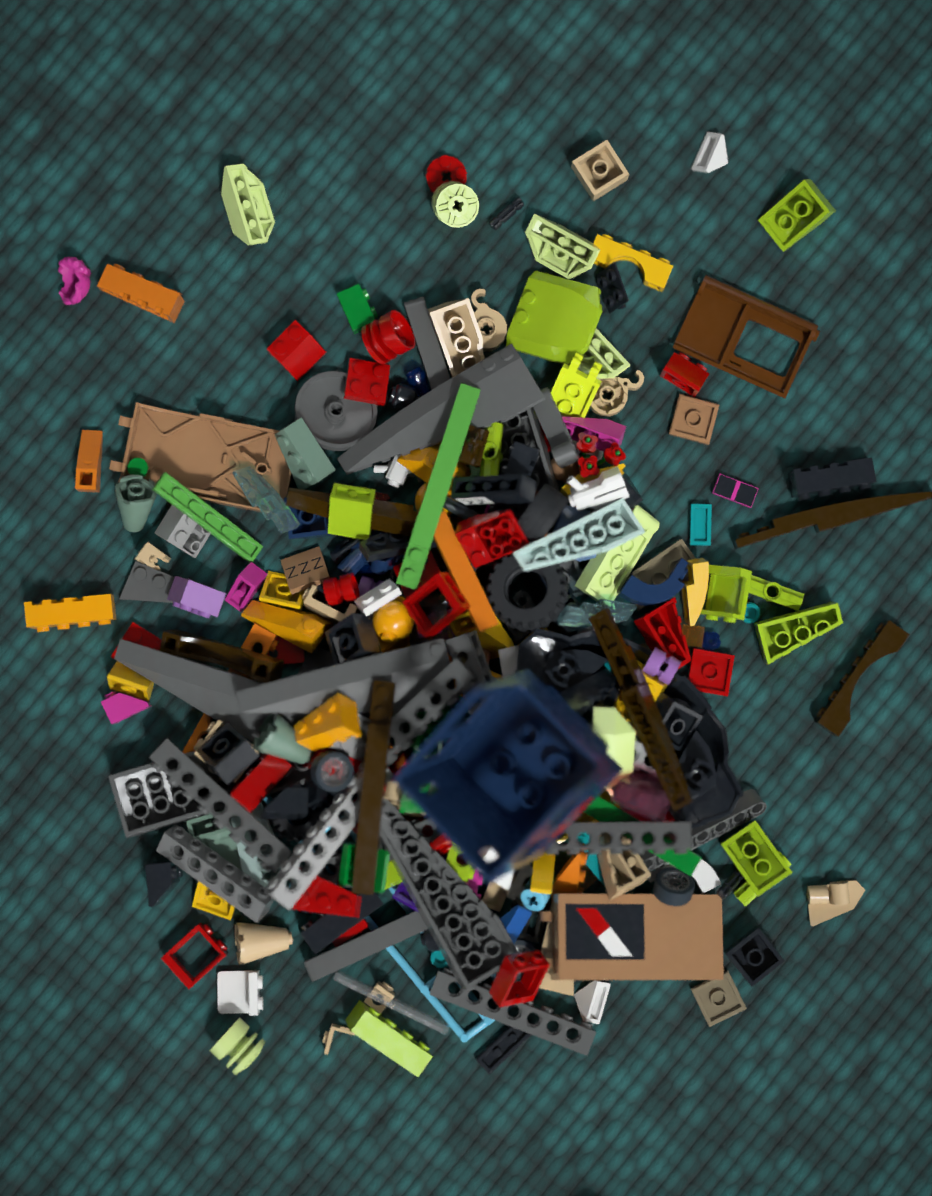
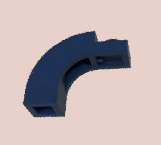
M681 558L667 580L657 585L646 584L631 575L618 595L633 604L642 606H653L666 602L675 596L685 585L678 579L682 580L687 574L688 569L686 566L689 562Z

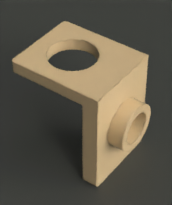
M378 981L364 1002L381 1014L390 1000L394 998V988L386 982L381 983ZM381 993L384 996V1003L375 1005L372 1001L373 995Z
M332 1023L330 1032L325 1031L323 1043L326 1044L324 1054L328 1055L335 1030L351 1035L355 1034L348 1027Z

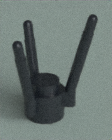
M347 537L330 552V556L337 566L350 553L349 549L360 542V539L349 543L353 538Z

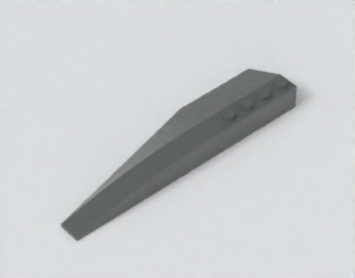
M195 752L185 753L195 765L228 795L232 793L231 790L235 784L232 782L226 784L207 764L194 755ZM259 752V757L248 767L238 782L242 783L246 779L245 774L253 766L256 768L261 763L259 759L264 753ZM170 760L167 763V768L169 770L177 769L178 761ZM286 760L292 765V768L266 797L281 793L287 787L290 788V785H305L312 780L311 769L299 763ZM150 764L108 776L126 838L204 816L197 808L199 804L194 799L189 801L181 793L183 789L180 786L174 787L166 780L168 775L163 771L158 773ZM186 774L182 782L191 784L194 781V776ZM202 788L198 791V796L202 799L207 798L210 794L207 788ZM218 802L214 805L213 810L218 812L224 810L226 806L224 803Z

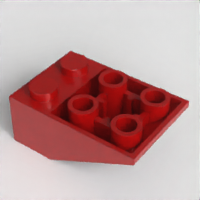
M510 509L475 515L459 522L455 531L456 538L474 568L506 556L530 544Z

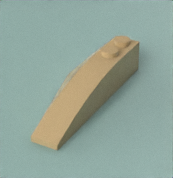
M469 298L446 302L427 309L452 378L484 360L483 337Z

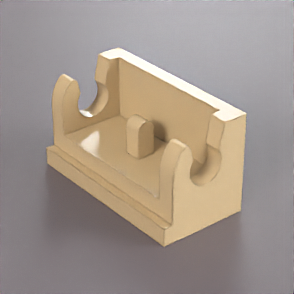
M149 542L146 543L135 558L137 561L156 570H161L159 566L155 565L158 562L157 558L166 563H169L171 560L170 557Z

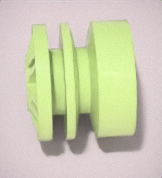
M449 181L443 183L432 196L431 205L434 214L439 220L451 227L460 228L466 226L478 214L479 201L477 195L471 188L460 182ZM455 200L461 202L458 210L452 208L455 205Z
M241 1018L230 1027L210 1050L219 1060L228 1054L231 1058L227 1062L226 1067L229 1068L234 1061L238 1064L232 1071L235 1075L247 1068L256 1059L266 1043L264 1039H261L256 1045L253 1043V1040L258 1036L257 1033L247 1038L245 1034L250 1026Z

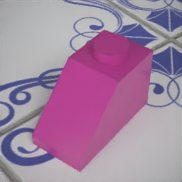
M251 562L239 574L225 601L242 612L259 590L268 574Z
M116 691L105 695V700L101 701L111 724H117L152 706L150 702L124 693L117 694Z

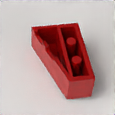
M317 875L292 909L359 918L362 897Z

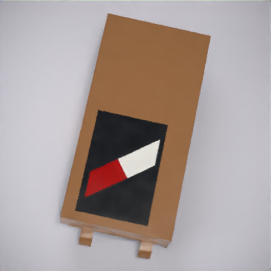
M554 894L552 912H540V921H552L553 959H547L550 963L549 968H553L551 980H724L722 899L719 895L692 894V898L687 904L683 906H670L660 902L654 894H621L610 901L607 894Z

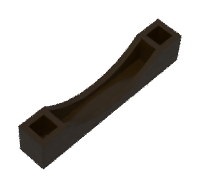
M890 620L885 621V623L881 622L874 631L877 633L874 639H869L863 647L865 651L862 656H857L851 664L853 669L849 674L846 672L839 681L841 684L837 691L834 689L827 699L830 702L825 708L822 706L815 716L818 718L815 723L835 737L840 736L851 720V697L860 676L878 659L898 652L910 635Z
M178 629L163 631L160 651L184 658L222 665L239 671L251 679L265 683L281 680L284 664L282 659Z

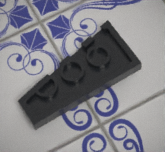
M389 532L385 534L379 533L361 541L359 550L367 562L406 554L411 537ZM433 540L430 549L437 547L436 542Z

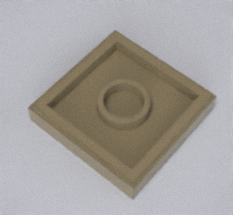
M728 970L723 972L724 980H706L690 988L709 1027L747 1009Z

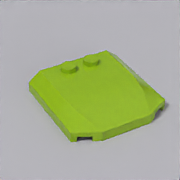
M535 271L527 280L507 332L506 346L512 344L518 352L563 365L565 363L570 366L576 352L583 355L589 348L602 314L599 295L601 290L595 286Z

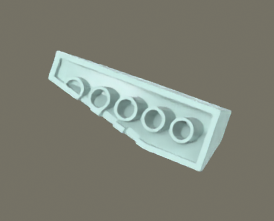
M622 498L513 552V555L523 571L610 551L644 534L645 530Z

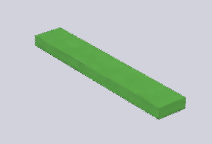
M164 472L152 488L153 491L248 563H253L263 548L256 540L168 473Z

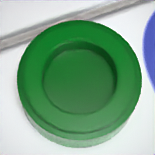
M134 458L128 463L127 470L130 475H141L144 478L149 472V466L144 459Z

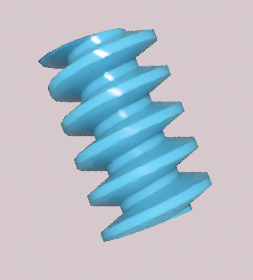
M530 877L521 893V900L527 909L540 911L545 907L551 894L530 892Z

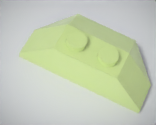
M244 164L225 166L221 196L233 234L247 245L266 243L275 221L263 183L252 172L247 170Z
M537 214L533 215L525 232L527 238H529L535 260L567 279L590 270L600 252V249L594 243Z
M596 328L589 348L583 354L584 357L578 370L589 375L596 361L602 364L596 379L615 378L630 367V364Z
M593 706L592 729L610 747L607 752L623 768L620 774L605 788L611 789L633 773L636 732L615 707Z

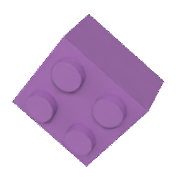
M175 576L167 599L173 601L172 606L210 618V615L218 617L226 593Z

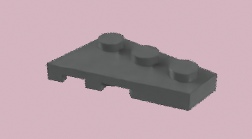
M135 561L120 600L173 603L167 597L175 577Z

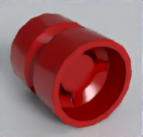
M353 573L341 575L339 580L333 577L323 581L324 594L329 606L342 604L344 599L349 602L360 597L359 586Z

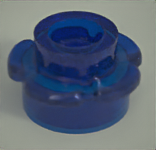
M707 631L700 640L701 646L706 648L707 651H714L721 645L720 636L716 632Z

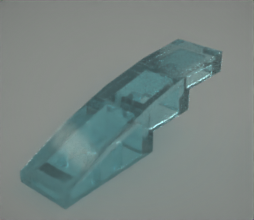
M249 466L233 471L232 474L252 507L258 506L266 520L272 519L280 533L296 529L300 525L291 509L286 506L285 501L277 491L254 469Z
M599 599L596 604L583 602L579 608L566 606L557 620L558 624L562 626L590 627L592 624L589 618L609 608L613 618H615V622L620 623L627 621L637 606L636 604Z

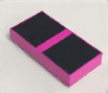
M719 474L712 494L751 508L759 488Z

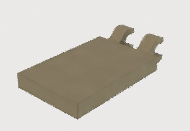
M680 539L632 572L631 575L646 584H661L667 580L681 558L686 561L696 558L685 542ZM688 572L682 580H678L680 582L688 581ZM633 604L637 611L645 607L642 605Z

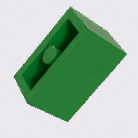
M360 284L337 293L339 302L354 334L361 332L363 326L378 318L374 306L369 307L367 300L370 297L366 288L361 289Z

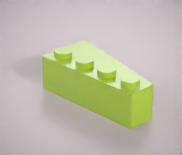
M833 601L755 622L754 626L764 663L769 665L792 650L843 624L838 603Z
M360 1000L345 1019L351 1032L417 1077H419L433 1057L429 1052V1046L422 1041L416 1042L409 1032L404 1029L401 1031L393 1021L388 1018L385 1019L376 1009L367 1006Z

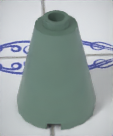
M141 475L122 477L115 486V495L123 526L130 532H139L144 528L157 493L152 490L155 486L153 480H145Z
M271 713L263 721L258 729L261 734L259 738L255 736L253 741V748L255 750L299 764L308 763L314 755V751L296 743L294 728L278 713Z

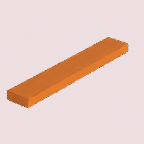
M444 511L440 515L433 538L454 582L471 606L467 610L478 633L497 626L499 622Z

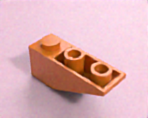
M82 430L75 489L79 492H100L103 431Z
M580 851V854H573L557 874L552 888L551 903L554 894H584V888H581V883H584L586 870H583V865H586L587 852Z

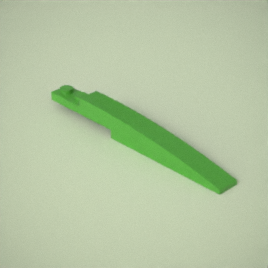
M462 383L460 385L401 566L397 584L417 589L481 389Z

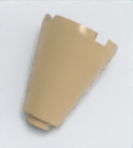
M237 922L235 925V945H237L238 950L236 952L238 964H246L287 950L289 945L293 943L292 933L288 932L287 928Z

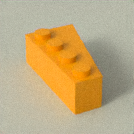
M112 594L83 596L82 599L63 598L61 601L42 600L38 604H34L32 601L24 602L26 627L37 629V632H47L49 627H57V630L70 629V625L78 624V628L90 627L92 622H98L99 625L111 624V620H116L114 595Z

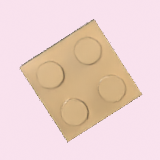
M608 140L573 160L571 165L572 170L592 201L624 183L629 177L628 171Z

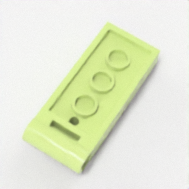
M636 505L631 511L645 530V533L610 551L597 554L596 558L590 559L575 584L578 589L608 608L612 605L651 537L659 528V521L639 505Z

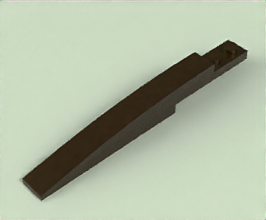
M289 488L286 506L329 518L331 494ZM374 500L371 529L411 537L419 512L413 511V505ZM448 516L454 531H456L458 523L464 521V519Z
M932 492L866 498L794 513L771 520L772 529H769V526L757 529L756 534L750 535L749 532L737 535L738 539L734 540L733 544L735 549L811 526L815 527L816 533L931 499Z
M604 609L591 616L589 620L623 691L620 694L673 811H676L693 802L685 777L631 646H626L610 609Z
M374 680L352 893L374 895L396 688L395 682Z

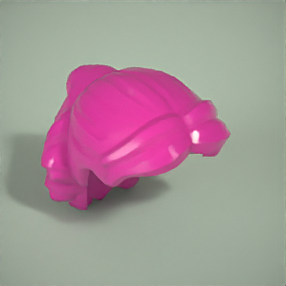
M64 257L63 260L59 261L58 272L62 275L64 287L58 293L65 305H75L81 302L89 292L91 270L87 268L82 260H78L76 257Z

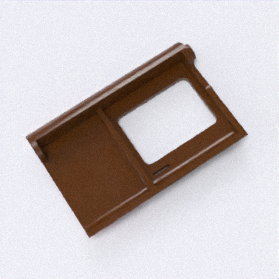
M705 275L672 348L785 399L811 341L816 342L820 330L817 329L818 325ZM748 321H754L799 343V348L785 377L774 374L734 355V350Z

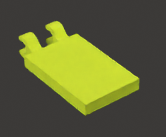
M576 352L570 366L564 363L551 391L561 416L585 418L602 382L596 379L602 364L595 361L588 375L578 370L584 357L583 355Z

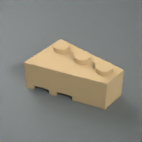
M608 833L600 836V843L608 844L611 841V835ZM621 837L623 844L631 843L626 837ZM601 850V854H597L609 901L643 884L651 876L639 854H631V850H622L623 854H610V850Z

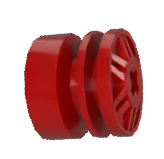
M392 310L381 316L379 320H374L363 326L361 330L362 339L367 351L376 362L382 365L397 358L398 354L402 355L415 347V336L410 324L396 310Z

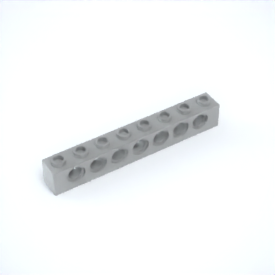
M365 759L360 763L359 770L353 775L350 784L342 792L335 795L329 809L322 812L318 823L308 830L305 840L295 847L291 858L281 865L277 876L268 882L267 889L264 892L286 909L290 910L359 821ZM388 769L386 775V785L387 782L390 781L394 775ZM354 793H357V799L352 803L351 797ZM344 810L343 818L339 819V812ZM331 827V833L326 836V829ZM317 843L318 850L312 853V847ZM304 860L305 867L299 870V864ZM292 878L291 885L286 887L287 879Z

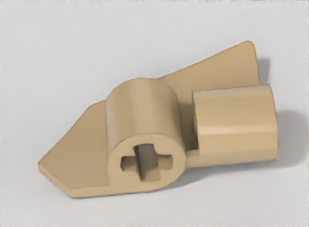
M857 880L830 882L828 885L807 886L810 925L815 926L853 910L865 889Z

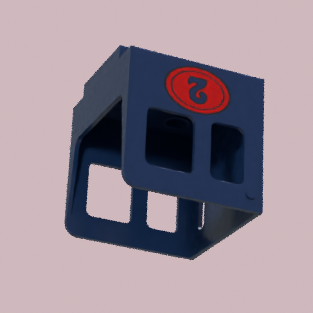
M527 669L481 685L473 690L393 780L488 884H491L542 856L620 774L623 768L607 752L610 747L552 686L545 687ZM489 696L467 721L453 726L474 702ZM450 739L437 754L425 758L438 743ZM431 784L438 792L427 795L421 790V787ZM491 849L498 857L488 861L482 856L481 852Z

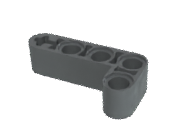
M546 387L541 390L545 400L536 404L533 408L550 443L551 452L559 467L564 468L578 461L580 456L549 388Z

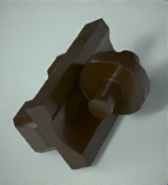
M469 425L459 462L480 467L489 435L488 430Z

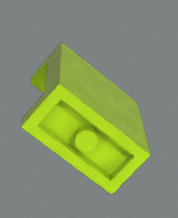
M334 483L330 496L328 534L363 540L370 538L372 509L376 490Z
M709 565L711 577L706 608L701 610L700 614L706 615L705 619L718 621V617L723 618L724 622L736 623V620H744L752 571L738 567Z

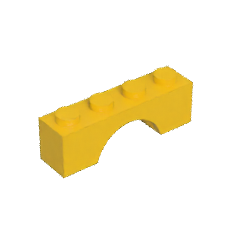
M597 234L594 244L600 249V252L594 262L595 265L607 268L616 261H630L641 270L643 285L663 292L673 265H670V261L664 258H653L645 250H634L628 243H617L609 235L602 234L601 236Z

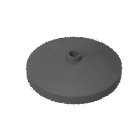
M323 372L310 378L301 387L294 406L295 420L302 417L320 447L332 451H344L354 446L373 430L377 420L376 404L343 399L347 373Z

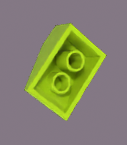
M804 179L758 221L784 252L824 222L836 210L811 179Z
M756 820L721 844L725 853L757 896H760L793 873Z

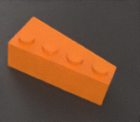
M115 263L113 266L106 265L97 284L101 291L172 323H175L185 302L180 292L165 288L156 281H148L136 272L132 274L126 272L124 267Z

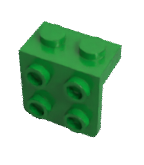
M343 844L338 886L353 887L356 844ZM380 848L378 849L374 892L383 893L386 885L389 851Z

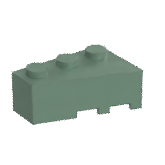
M302 417L275 434L298 489L305 490L335 471V468Z

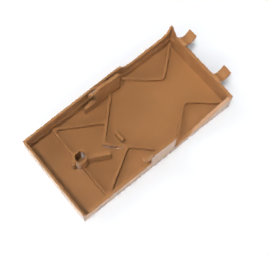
M137 402L133 418L120 416L118 425L129 427L130 430L123 463L113 460L110 463V470L121 472L118 482H120L122 477L130 475L127 470L128 463L134 458H142L149 466V472L143 478L149 481L151 479L156 484L161 475L166 472L204 502L285 517L284 498L288 496V490L292 481V474L275 437V434L279 432L278 430L232 422L233 420L217 416L205 414L195 416Z

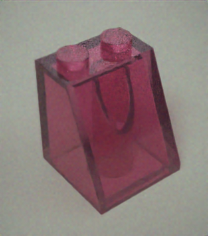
M641 771L619 780L611 797V801L624 811L651 822H663L670 806L660 780Z

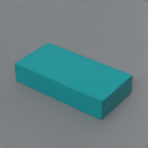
M690 504L689 546H711L712 504Z

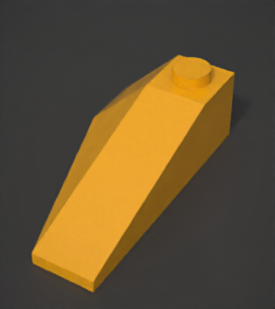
M252 600L241 613V616L311 654L326 636L325 632L334 626L333 622L315 613Z

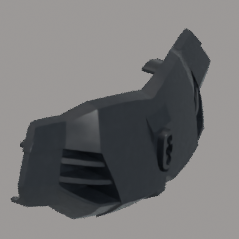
M537 628L519 644L517 670H515V673L529 669L545 687L552 686L558 693H561L606 669L604 664L608 662V659L595 631L568 637ZM625 639L626 646H631L636 659L646 665L652 651ZM662 663L659 670L665 672L667 665ZM675 673L663 693L672 698L682 699L687 702L692 710L703 716L683 751L680 752L674 749L693 802L673 811L659 778L650 775L648 771L642 769L640 771L633 769V773L626 777L625 780L645 800L667 808L677 822H691L692 829L708 825V822L731 815L744 793L728 765L729 744L726 728L712 711V706L686 676L680 677ZM648 755L644 758L645 761H650Z

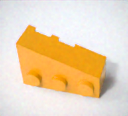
M337 693L294 725L296 743L315 752L333 746L334 742H345L347 738L352 736L360 737L357 703Z

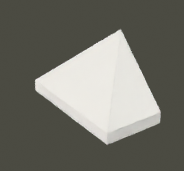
M706 133L691 168L693 171L709 173L728 164L723 134Z
M594 980L574 994L583 1021L594 1024L600 1023L610 983Z

